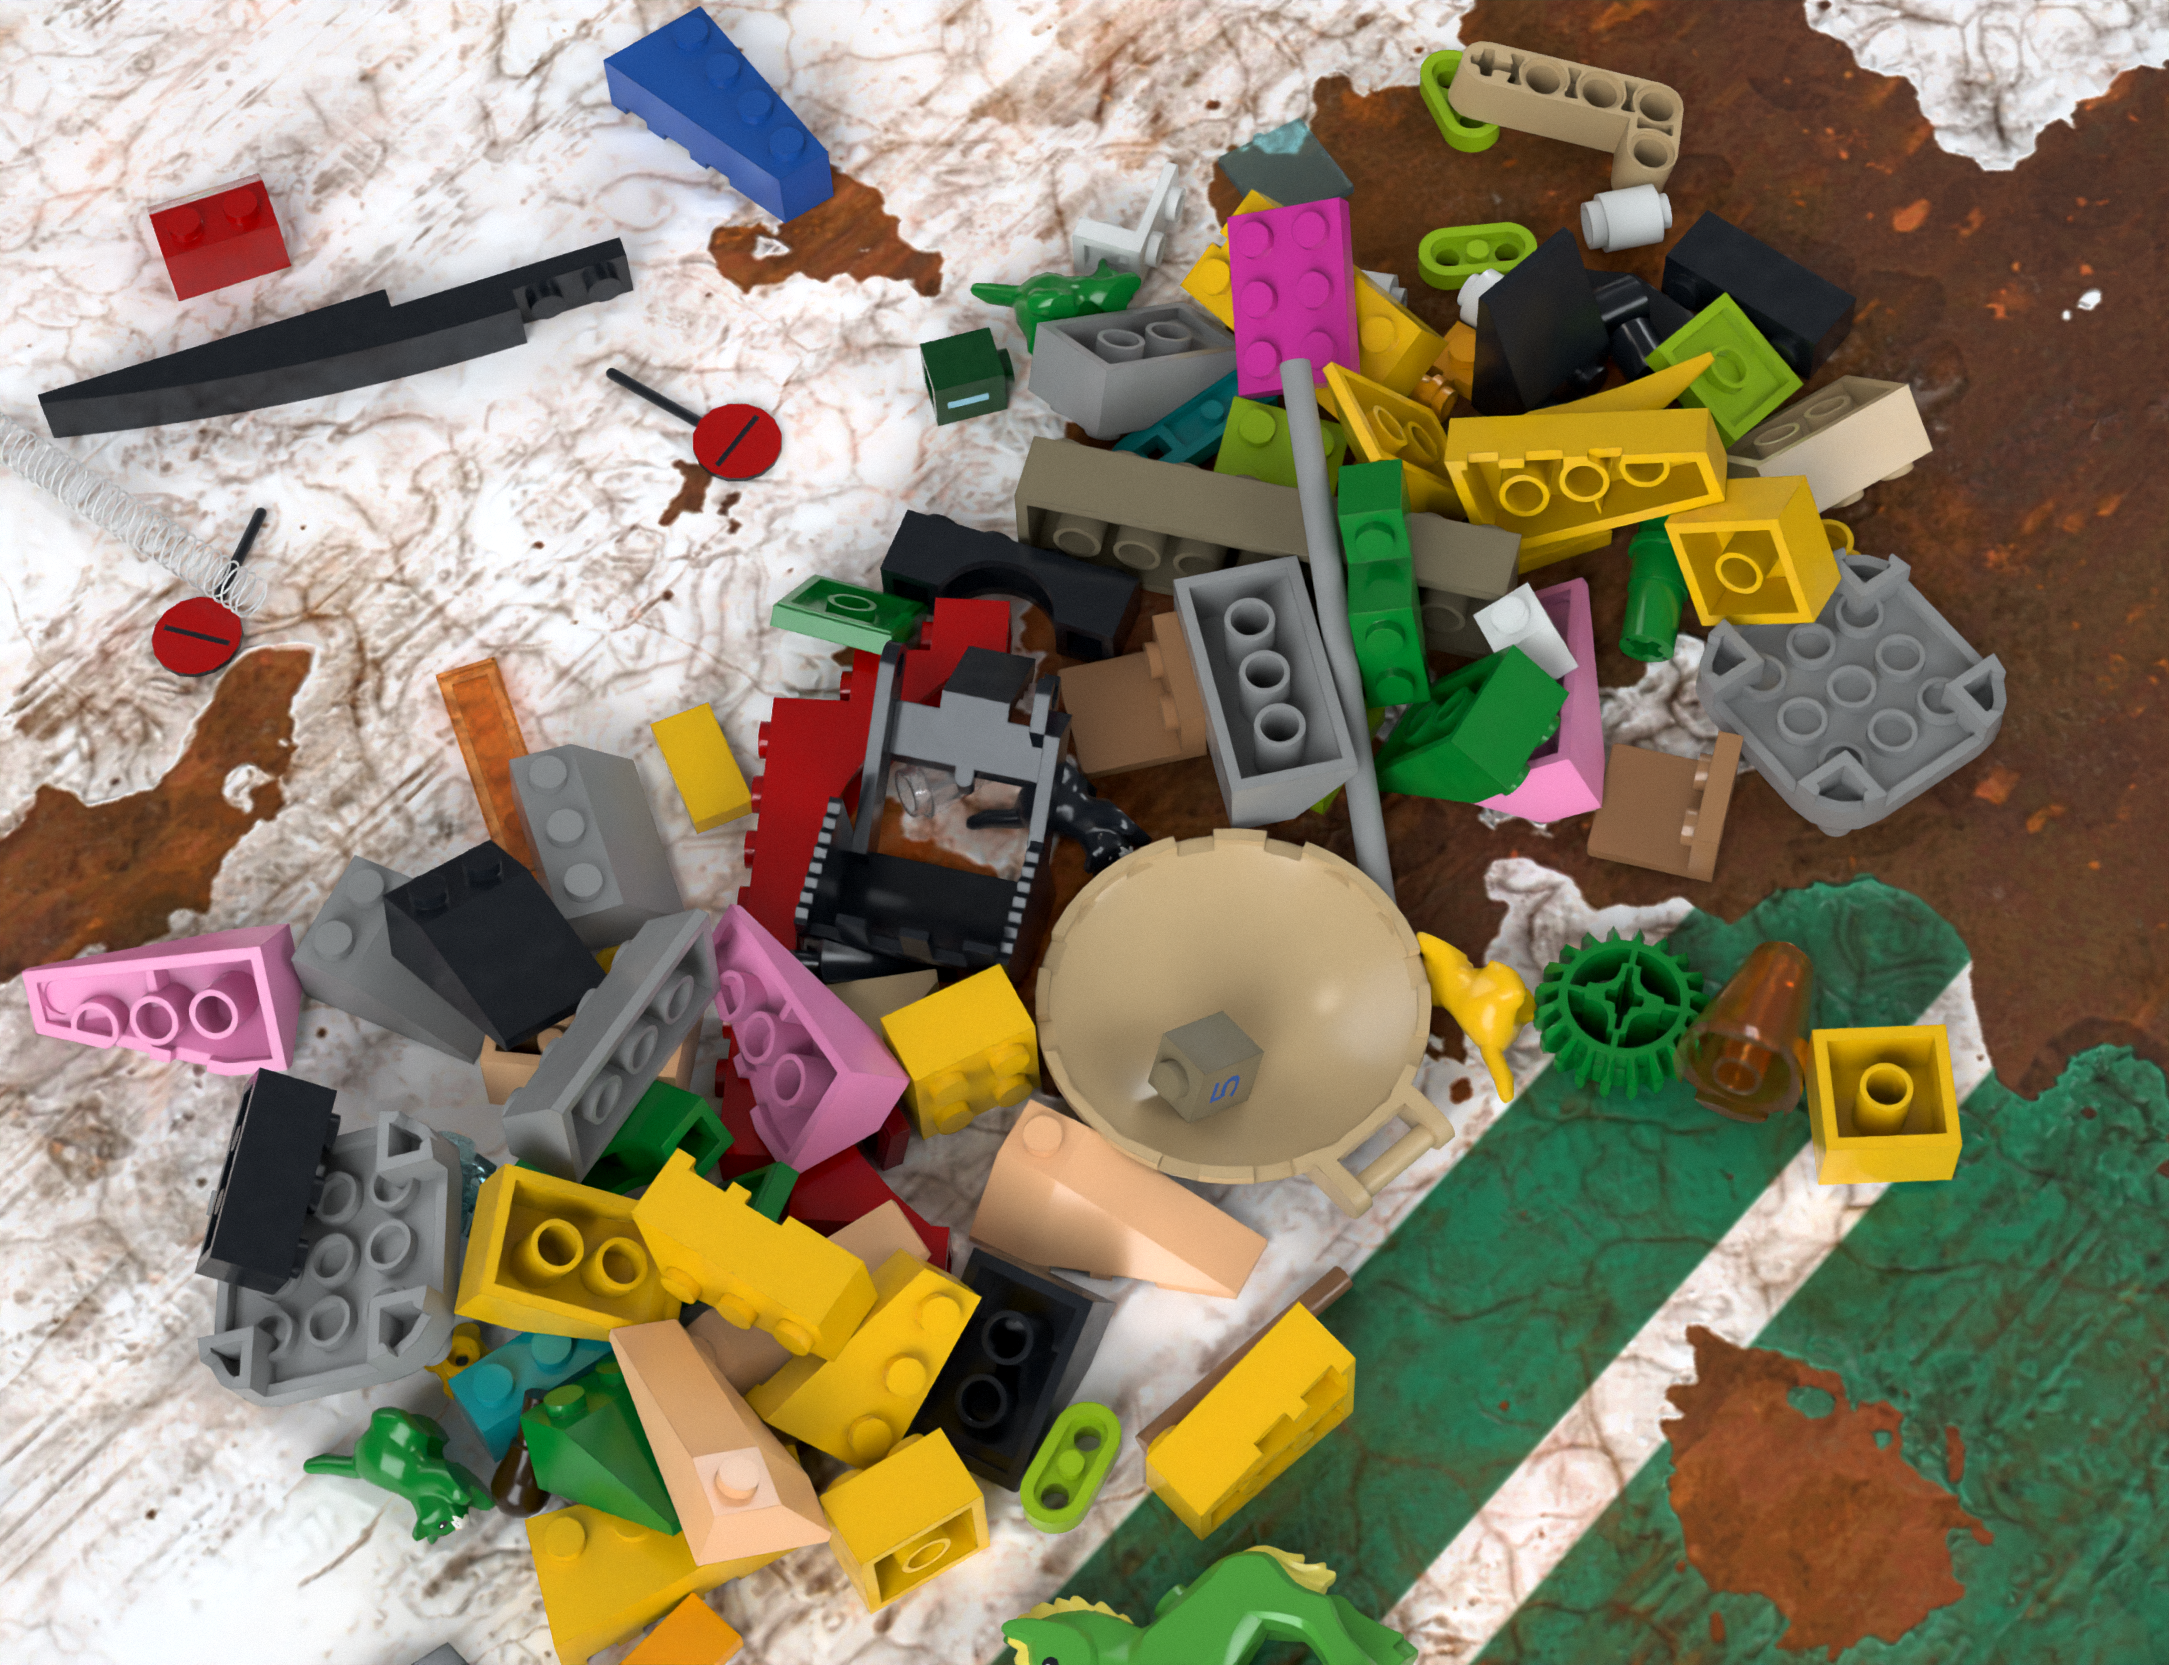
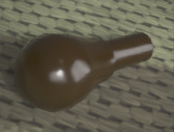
M538 1388L525 1390L521 1415L538 1404L543 1403L545 1395L549 1392ZM519 1421L517 1436L510 1440L508 1450L497 1466L491 1480L492 1500L500 1512L512 1518H529L539 1513L547 1505L551 1493L538 1489L523 1429Z

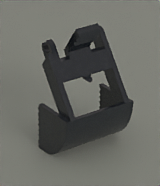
M888 640L883 648L879 662L855 829L853 831L843 799L830 796L827 813L823 818L818 842L814 847L813 858L810 861L809 872L805 876L800 901L796 906L793 924L798 935L802 938L820 942L822 938L871 953L970 974L980 973L1000 963L1009 981L1018 983L1026 975L1035 958L1056 898L1049 859L1073 716L1072 714L1057 712L1061 691V677L1045 674L1044 678H1039L1034 696L1030 726L1011 722L1012 712L1020 699L1023 700L1025 691H1028L1029 683L1032 684L1036 659L968 646L942 690L940 708L903 701L900 698L907 647L905 643ZM891 761L955 773L957 789L964 795H969L975 790L977 778L1036 790L1025 860L1018 882L877 853Z

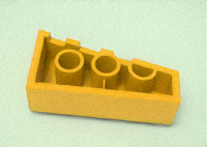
M1709 408L1450 418L1444 463L1470 524L1478 526L1491 524L1499 526L1508 532L1522 534L1520 551L1725 501L1728 457Z
M795 1444L786 1446L785 1449L800 1465ZM584 1504L524 1519L554 1648L561 1665H587V1659L615 1643L620 1647L643 1634L644 1627L671 1613L692 1592L703 1601L706 1599V1593L735 1577L741 1580L797 1549H786L697 1566L683 1530L671 1536Z

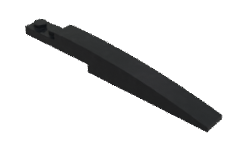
M618 237L392 307L386 290L382 289L38 394V398L53 437L63 438L218 417L313 399L392 381L526 344L528 342L523 324L539 319H550L562 312L594 302L609 301L617 295L633 291L627 255L621 239Z

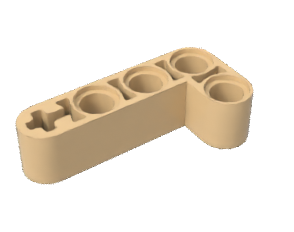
M1479 41L1472 43L1464 50L1448 91V99L1453 109L1467 118L1614 153L1611 173V186L1613 190L1651 183L1654 185L1657 193L1661 194L1678 157L1684 111L1683 101L1675 90L1662 83L1493 42Z

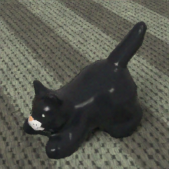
M1065 760L1053 837L1078 843L1086 856L1083 869L1088 874L1093 873V878H1095L1114 862L1133 852L1130 842L1143 847L1149 845L1153 839L1108 798H1097L1098 789ZM1021 787L1013 808L985 809L968 817L966 827L970 830L989 828L1030 829L1036 790Z

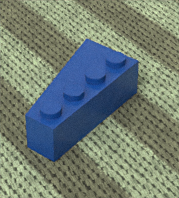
M701 6L603 60L613 106L625 114L631 111L645 120L647 129L664 141L669 137L689 151L692 160L706 170L711 166L728 177L730 186L785 224L834 196L828 151Z

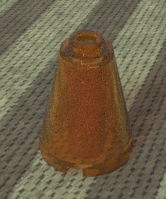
M1770 941L1756 946L1681 1035L1673 1054L1674 1073L1677 1079L1682 1083L1685 1076L1697 1089L1694 1099L1705 1108L1726 1118L1750 1123L1766 1122L1769 1113L1784 1110L1783 1116L1794 1110L1804 1091L1814 967L1808 956L1795 945L1787 942ZM1698 1039L1701 1044L1696 1050V1043ZM1702 1046V1051L1698 1054V1051Z

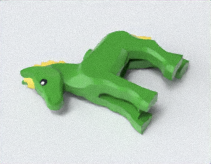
M1268 1545L1253 1546L1243 1552H1237L1219 1559L1188 1588L1182 1583L1174 1586L1156 1606L1154 1615L1157 1619L1144 1628L1135 1625L1127 1615H1118L1102 1601L1093 1606L1079 1596H1072L1070 1601L1058 1597L1054 1605L1040 1602L1030 1609V1613L1021 1614L1017 1619L1009 1620L1001 1626V1631L1006 1635L1003 1638V1642L1018 1650L1014 1657L1016 1665H1249L1266 1640L1305 1642L1312 1648L1323 1665H1413L1419 1651L1404 1639V1634L1385 1627L1359 1613L1346 1598L1340 1595H1325L1328 1587L1333 1585L1337 1578L1335 1571L1326 1569L1325 1562L1305 1564V1556L1303 1554L1285 1552Z

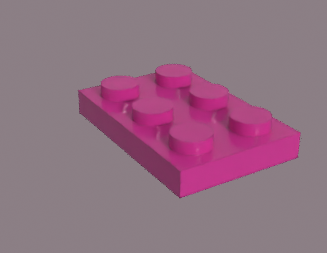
M1337 197L1227 217L1239 396L1251 400L1284 394L1279 365L1291 359L1305 358L1310 360L1315 389L1328 387L1322 369L1331 361L1360 375L1349 202Z

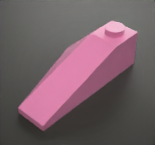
M1583 577L1534 592L1579 666L1556 680L1557 683L1570 693L1556 714L1561 718L1560 725L1543 745L1534 749L1526 762L1530 766V772L1513 793L1507 796L1501 793L1475 805L1543 824L1602 808L1605 753L1589 589Z
M730 904L712 933L721 989L714 997V1002L720 1020L731 1022L740 1053L733 1058L738 1077L749 1079L757 1103V1106L749 1111L755 1131L776 1162L782 1161L797 1172L802 1173L879 1131L911 1079L878 1034L740 905Z
M289 923L220 931L30 967L22 971L37 1034L109 1049L114 1045L150 1053V1059L167 1063L177 1059L207 1066V1072L224 1076L254 1074L260 1067L271 1071L288 1070L293 1063L302 986L291 961V957L295 953V947Z

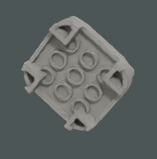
M1844 547L1833 551L1842 579L1814 623L1731 626L1724 618L1708 635V641L1700 660L1695 687L1699 701L1712 722L1723 732L1744 736L1741 753L1786 803L1809 822L1817 824L1823 833L1833 837L1846 835L1852 829H1861L1884 819L1978 757L1996 739L2007 703L2004 684L2006 671L1996 655L1993 653L1983 659L1908 581L1911 566L1893 553L1889 556V561L1870 555H1846Z
M379 1111L378 1126L338 1135L329 1153H321L316 1175L325 1177V1184L315 1214L313 1216L305 1215L300 1238L308 1240L309 1247L303 1269L297 1279L289 1278L274 1295L218 1280L214 1335L197 1338L200 1362L211 1368L222 1386L240 1395L250 1403L260 1407H282L393 1382L419 1371L425 1365H438L449 1355L452 1348L450 1332L455 1319L454 1309L459 1286L463 1186L460 1151L452 1141L443 1137L428 1125L407 1116L402 1111ZM212 1190L211 1197L206 1215L210 1216L211 1209L213 1206L216 1194L215 1190Z

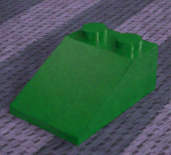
M1514 644L1431 682V701L1408 704L1373 758L1378 791L1475 804L1501 793L1504 796L1510 795L1528 776L1530 766L1526 762L1534 749L1543 745L1560 725L1561 718L1556 714L1570 693Z
M615 1354L600 1360L596 1364L595 1370L571 1385L561 1386L545 1395L543 1403L538 1404L519 1416L538 1489L671 1536L683 1530Z

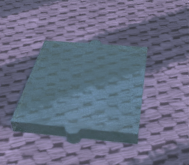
M1300 117L1265 135L1256 133L1253 136V141L1218 157L1219 167L1244 199L1251 189H1254L1287 207L1337 197L1344 198L1354 193V185Z

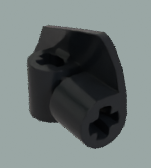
M1585 268L1610 339V359L1628 384L1654 374L1655 372L1644 359L1696 315L1634 273L1599 271Z

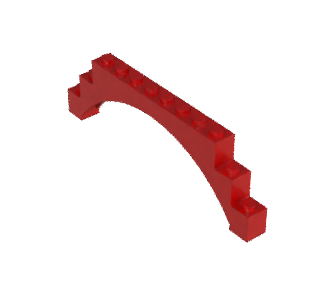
M936 598L933 622L923 621L920 650H907L900 700L940 708L942 690L968 646L1011 654L1013 626L1010 601ZM855 648L853 670L842 671L840 700L774 697L771 721H761L759 727L758 755L759 759H766L764 776L754 775L752 781L751 809L752 813L759 814L757 831L747 830L744 865L746 869H752L750 886H740L737 905L744 908L788 951L790 949L803 950L805 938L798 935L793 921L796 906L800 901L801 890L804 887L805 876L809 872L810 861L813 858L814 847L818 842L819 831L823 825V818L827 813L829 798L831 796L843 799L849 820L858 808L881 655ZM722 1021L723 1039H730L728 1059L718 1058L715 1096L723 1098L721 1118L719 1119L735 1139L718 1160L722 1180L726 1181L776 1163V1160L755 1131L749 1111L757 1106L749 1079L738 1077L733 1058L740 1053L731 1022ZM855 1144L799 1174L779 1216L780 1221H785L788 1216H791L825 1238H828L887 1201L893 1200L930 1251L931 1255L927 1262L952 1274L953 1249L950 1228L931 1226L889 1188L860 1154Z

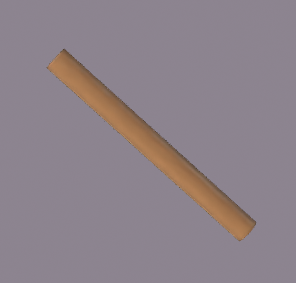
M1334 1266L1135 1436V1439L1142 1450L1147 1454L1148 1447L1162 1431L1172 1425H1178L1298 1301L1316 1318L1352 1288L1353 1283L1347 1273L1339 1266Z

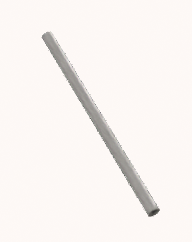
M1305 358L1291 359L1281 363L1279 368L1322 642L1359 766L1358 773L1345 782L1358 869L1377 883L1396 904L1358 658L1348 618V595L1311 362Z

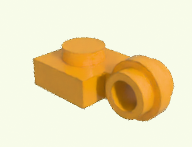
M1457 321L1445 335L1444 339L1449 344L1409 395V399L1432 409L1440 423L1445 421L1456 404L1458 394L1470 401L1472 398L1476 330L1460 321Z

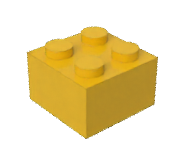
M1806 475L1726 479L1724 502L1670 514L1664 523L1702 626H1717L1724 618L1731 625L1814 623L1842 579Z
M1000 963L880 1018L883 1042L911 1079L900 1099L922 1140L938 1133L942 1135L956 1133L970 1124L975 1116L997 1106H1014L1025 1100L1032 1093L1033 1089L1041 1086L1035 1025Z
M1946 1024L1812 1030L1804 1062V1074L1818 1185L1952 1180L1962 1148V1138Z
M941 1427L926 1436L914 1434L901 1440L889 1451L886 1459L865 1471L857 1468L843 1473L830 1483L825 1494L818 1497L832 1532L829 1540L830 1549L871 1615L991 1546L983 1494Z

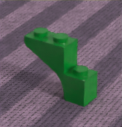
M1402 459L1339 466L1338 519L1348 560V618L1368 708L1431 701V680L1415 573L1411 502Z
M655 1080L580 1184L622 1196L635 1188L651 1184L677 1148L696 1158L695 1172L698 1176L704 1178L735 1139L702 1096ZM521 1159L514 1165L556 1177Z

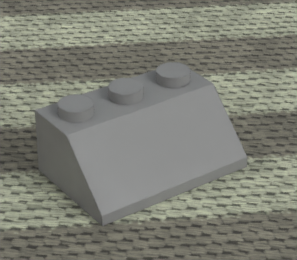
M573 744L509 760L512 800L540 886L589 951L625 942L626 940H633L647 920L685 911L634 760Z

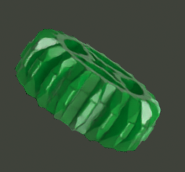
M1613 926L1607 932L1606 942L1600 943L1587 932L1581 940L1580 950L1565 944L1559 954V963H1548L1543 972L1544 983H1539L1535 990L1534 1000L1537 1010L1534 1011L1533 1026L1536 1028L1535 1031L1542 1033L1539 1042L1542 1054H1555L1553 1066L1557 1074L1576 1069L1574 1083L1578 1090L1587 1085L1591 1080L1599 1082V1093L1603 1099L1612 1092V1086H1623L1624 1093L1631 1101L1637 1096L1639 1084H1645L1657 1095L1663 1089L1664 1076L1679 1083L1680 1079L1685 1076L1686 1064H1696L1702 1053L1701 1043H1704L1709 1037L1711 1023L1708 1022L1709 1019L1706 1017L1710 1015L1711 999L1709 995L1702 993L1705 982L1702 972H1688L1690 960L1688 959L1687 952L1668 957L1669 944L1666 937L1656 942L1653 946L1644 944L1645 935L1641 928L1632 935L1631 941L1621 940L1620 934ZM1611 979H1613L1612 981H1609V982H1606V983H1597V982H1600V981H1605V980H1611ZM1643 985L1651 988L1659 996L1649 993ZM1627 997L1629 998L1628 1014L1624 1015L1621 1028L1616 1029V1012L1620 1011L1623 998ZM1582 1029L1595 1033L1601 1038L1603 1043L1593 1039ZM1638 1043H1650L1644 1046L1630 1048L1632 1045Z

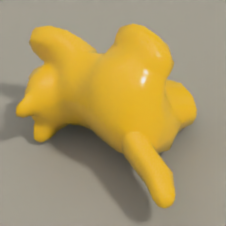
M1417 932L1415 936L1420 945V952L1423 955L1421 959L1425 967L1427 981L1431 987L1432 1006L1443 1007L1454 1017L1461 1029L1480 1049L1481 1056L1494 1080L1500 1100L1505 1104L1510 1102L1514 1097V1076L1503 1052L1517 1041L1524 1026L1533 1021L1534 1011L1537 1010L1533 995L1525 987V983L1518 972L1509 966L1490 960L1487 966L1474 968L1473 964L1468 961L1467 955L1435 936L1424 932Z

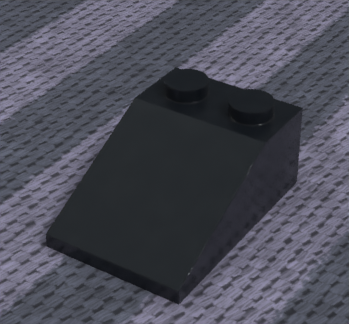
M1563 226L1478 299L1471 406L1485 417L1523 415L1529 411L1570 403L1582 397L1586 398L1595 395L1608 378L1609 370L1607 365L1610 339L1574 235L1566 227Z
M492 840L467 850L465 853L383 895L391 955L505 1051L512 1049L575 1014L585 993L591 988L597 989L607 976L531 872Z
M974 1247L960 1280L982 1298L902 1440L914 1434L926 1436L941 1427L968 1471L1015 1493L1020 1490L1024 1475L1056 1419L1067 1408L1090 1368L1117 1303L1000 1249Z

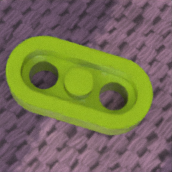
M1457 50L1437 51L1429 55L1421 65L1419 89L1443 137L1450 146L1463 152H1480L1490 148L1498 140L1501 126L1460 115L1449 102V89L1442 87L1451 85L1463 52Z
M1511 222L1441 228L1430 232L1422 239L1418 250V271L1421 278L1432 287L1442 290L1461 289L1471 275L1475 273L1481 275L1488 269H1494L1505 276L1537 249V242L1534 235L1527 228ZM1502 258L1512 259L1508 261H1499V259ZM1442 264H1452L1454 266H1443Z
M1079 1402L1066 1408L1056 1419L1024 1475L1020 1486L1023 1514L1027 1521L1036 1529L1050 1534L1065 1533L1077 1527L1086 1517L1122 1450L1121 1426L1118 1418L1109 1408L1096 1402ZM1086 1436L1094 1437L1100 1441L1098 1448L1089 1452L1078 1449L1076 1443ZM1054 1493L1062 1494L1068 1499L1067 1503L1059 1509H1050L1043 1504V1501L1047 1496Z

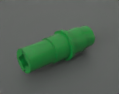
M1670 515L1641 521L1638 533L1630 539L1628 556L1632 560L1627 584L1629 595L1619 648L1631 658L1650 663L1664 662L1674 656L1683 604L1687 601L1689 594L1664 525Z

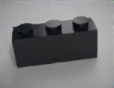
M1709 210L1698 219L1665 257L1661 292L1668 295L1670 299L1687 310H1693L1698 314L1726 292L1791 370L1807 380L1811 379L1850 334L1856 297Z
M261 1067L244 1085L198 1258L196 1274L269 1295H274L289 1278L297 1279L299 1277L309 1247V1241L300 1238L305 1215L313 1216L315 1214L325 1184V1177L316 1175L322 1152L329 1153L331 1151L340 1127L341 1115L332 1113L337 1090Z

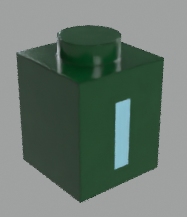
M989 327L919 344L923 380L938 426L1008 409L1006 385L1015 383L1013 366L1007 348L996 349Z

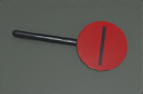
M609 368L606 371V376L610 380L696 427L693 432V453L699 465L711 476L728 482L748 481L764 475L776 464L782 452V433L775 419L763 409L749 404H727L712 409L702 418L615 368Z
M259 507L255 510L231 558V561H237L239 566H242L267 515L264 508ZM231 563L229 573L237 567L235 563ZM227 566V568H226V570H225V572H224L222 578H223L224 575L226 574V571H227V569H228V566ZM237 571L230 576L224 586V590L233 582ZM222 584L216 588L214 595L220 594ZM229 590L225 594H223V601L225 600ZM196 597L181 601L168 609L156 623L151 641L154 655L165 670L182 677H201L217 672L232 661L241 648L244 632L240 617L231 612L230 609L223 607L222 603H217L213 598Z

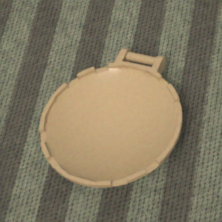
M1242 828L1213 829V836L1190 838L1175 842L1174 836L1143 846L1101 871L1070 902L1054 926L1051 933L1052 940L1046 950L1042 966L1038 969L1035 991L1036 1024L1040 1047L1056 1087L1070 1108L1086 1126L1095 1130L1107 1143L1124 1155L1158 1171L1176 1177L1207 1183L1255 1184L1305 1174L1346 1215L1352 1219H1358L1373 1206L1372 1197L1430 1148L1440 1150L1455 1137V1130L1447 1117L1413 1086L1424 1059L1430 1032L1432 1010L1431 987L1427 981L1425 967L1420 956L1418 940L1408 921L1393 900L1377 883L1338 855L1309 842H1305L1304 847L1290 842L1267 838V831ZM1223 1011L1264 1051V1055L1247 1101L1188 1123L1148 1083V1079L1163 1033ZM1397 1115L1411 1130L1354 1177L1340 1162Z

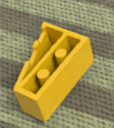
M677 1148L631 1211L662 1275L660 1279L662 1286L682 1302L694 1304L696 1300H699L716 1308L724 1319L738 1328L749 1330L752 1326H755L772 1334L779 1344L796 1355L806 1356L811 1352L834 1363L879 1298L864 1261L791 1216H788L785 1222L779 1225L746 1205L752 1196L750 1191L732 1182L727 1191L724 1192L698 1176L694 1169L696 1158Z
M899 1248L870 1276L879 1298L834 1363L811 1352L806 1356H799L790 1352L793 1357L762 1387L757 1383L743 1397L764 1422L863 1471L886 1459L889 1451L902 1440L982 1298L957 1277L902 1248Z
M1298 1301L1178 1425L1166 1428L1153 1440L1147 1450L1148 1456L1145 1458L1146 1484L1202 1542L1353 1413L1356 1358Z

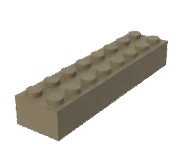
M1039 436L1033 437L1014 495L1019 543L1039 549H1058L1073 559L1100 567L1103 565L1118 567L1128 575L1139 578V589L1174 596V579L1297 555L1317 626H1320L1298 488L1262 482L1250 475L1232 476L1202 470L1190 463L1180 462L1172 464L1143 458L1136 453L1126 450L1113 452L1084 446L1067 438L1054 440ZM1332 496L1348 595V560L1338 519V497ZM1411 512L1414 564L1426 649L1479 660L1493 654L1491 646L1473 615L1517 589L1522 534L1508 532L1499 526L1491 524L1478 526L1449 520L1432 512Z

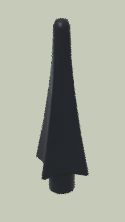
M822 938L817 947L807 945V950H789L824 985L932 969L937 971L938 982H953L957 979L956 970L871 953Z

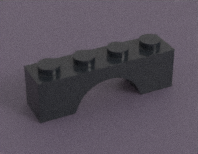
M907 510L880 567L883 592L923 602L928 606L927 614L934 616L936 598L971 599L987 594H1005L1024 599L1039 608L1050 621L1055 633L1057 654L1086 663L1120 657L1140 614L1139 578L1128 575L1122 569L1110 565L1100 567L1076 560L1058 549H1039L1019 543L997 531L982 532L965 527L940 514L925 515Z

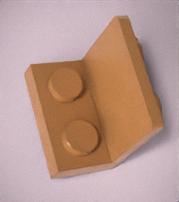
M1176 611L1152 616L1153 641L1143 643V652L1063 668L1057 672V676L1061 677L1060 692L1067 714L1073 715L1070 730L1082 775L1087 780L1207 755L1205 712Z
M1718 731L1713 755L1701 752L1699 760L1621 743L1613 744L1604 776L1602 808L1595 811L1587 843V854L1592 857L1712 883L1737 777L1744 736Z

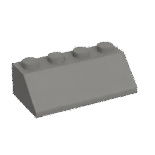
M1297 555L1174 579V611L1178 615L1205 712L1206 738L1231 828L1246 829L1295 819L1358 773L1359 767Z
M695 908L647 920L633 941L626 940L619 947L614 956L611 970L597 989L591 988L585 993L577 1007L575 1019L561 1038L555 1037L548 1043L541 1055L539 1068L524 1088H516L507 1099L501 1119L511 1155L558 1178L578 1184L583 1181L721 989L709 913Z

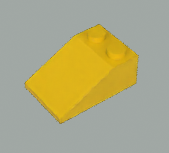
M1332 361L1327 364L1322 370L1345 439L1357 460L1353 465L1402 459L1411 502V512H1432L1445 519L1459 522L1463 520L1467 515L1444 463L1447 436L1434 411Z
M507 1163L480 1184L454 1314L517 1331L610 1342L608 1337L611 1329L670 1319H677L679 1322L682 1301L675 1298L662 1286L660 1282L662 1275L631 1214L639 1200Z

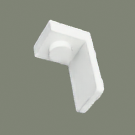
M1165 163L1137 231L1125 229L1109 221L1099 222L1083 217L1079 218L1072 234L1074 271L1093 275L1098 268L1099 260L1104 258L1109 268L1117 270L1119 273L1132 271L1141 278L1140 288L1142 287L1150 266L1158 268L1162 262L1167 244V234L1165 231L1169 221L1177 223L1184 208L1186 189L1179 187L1178 164Z

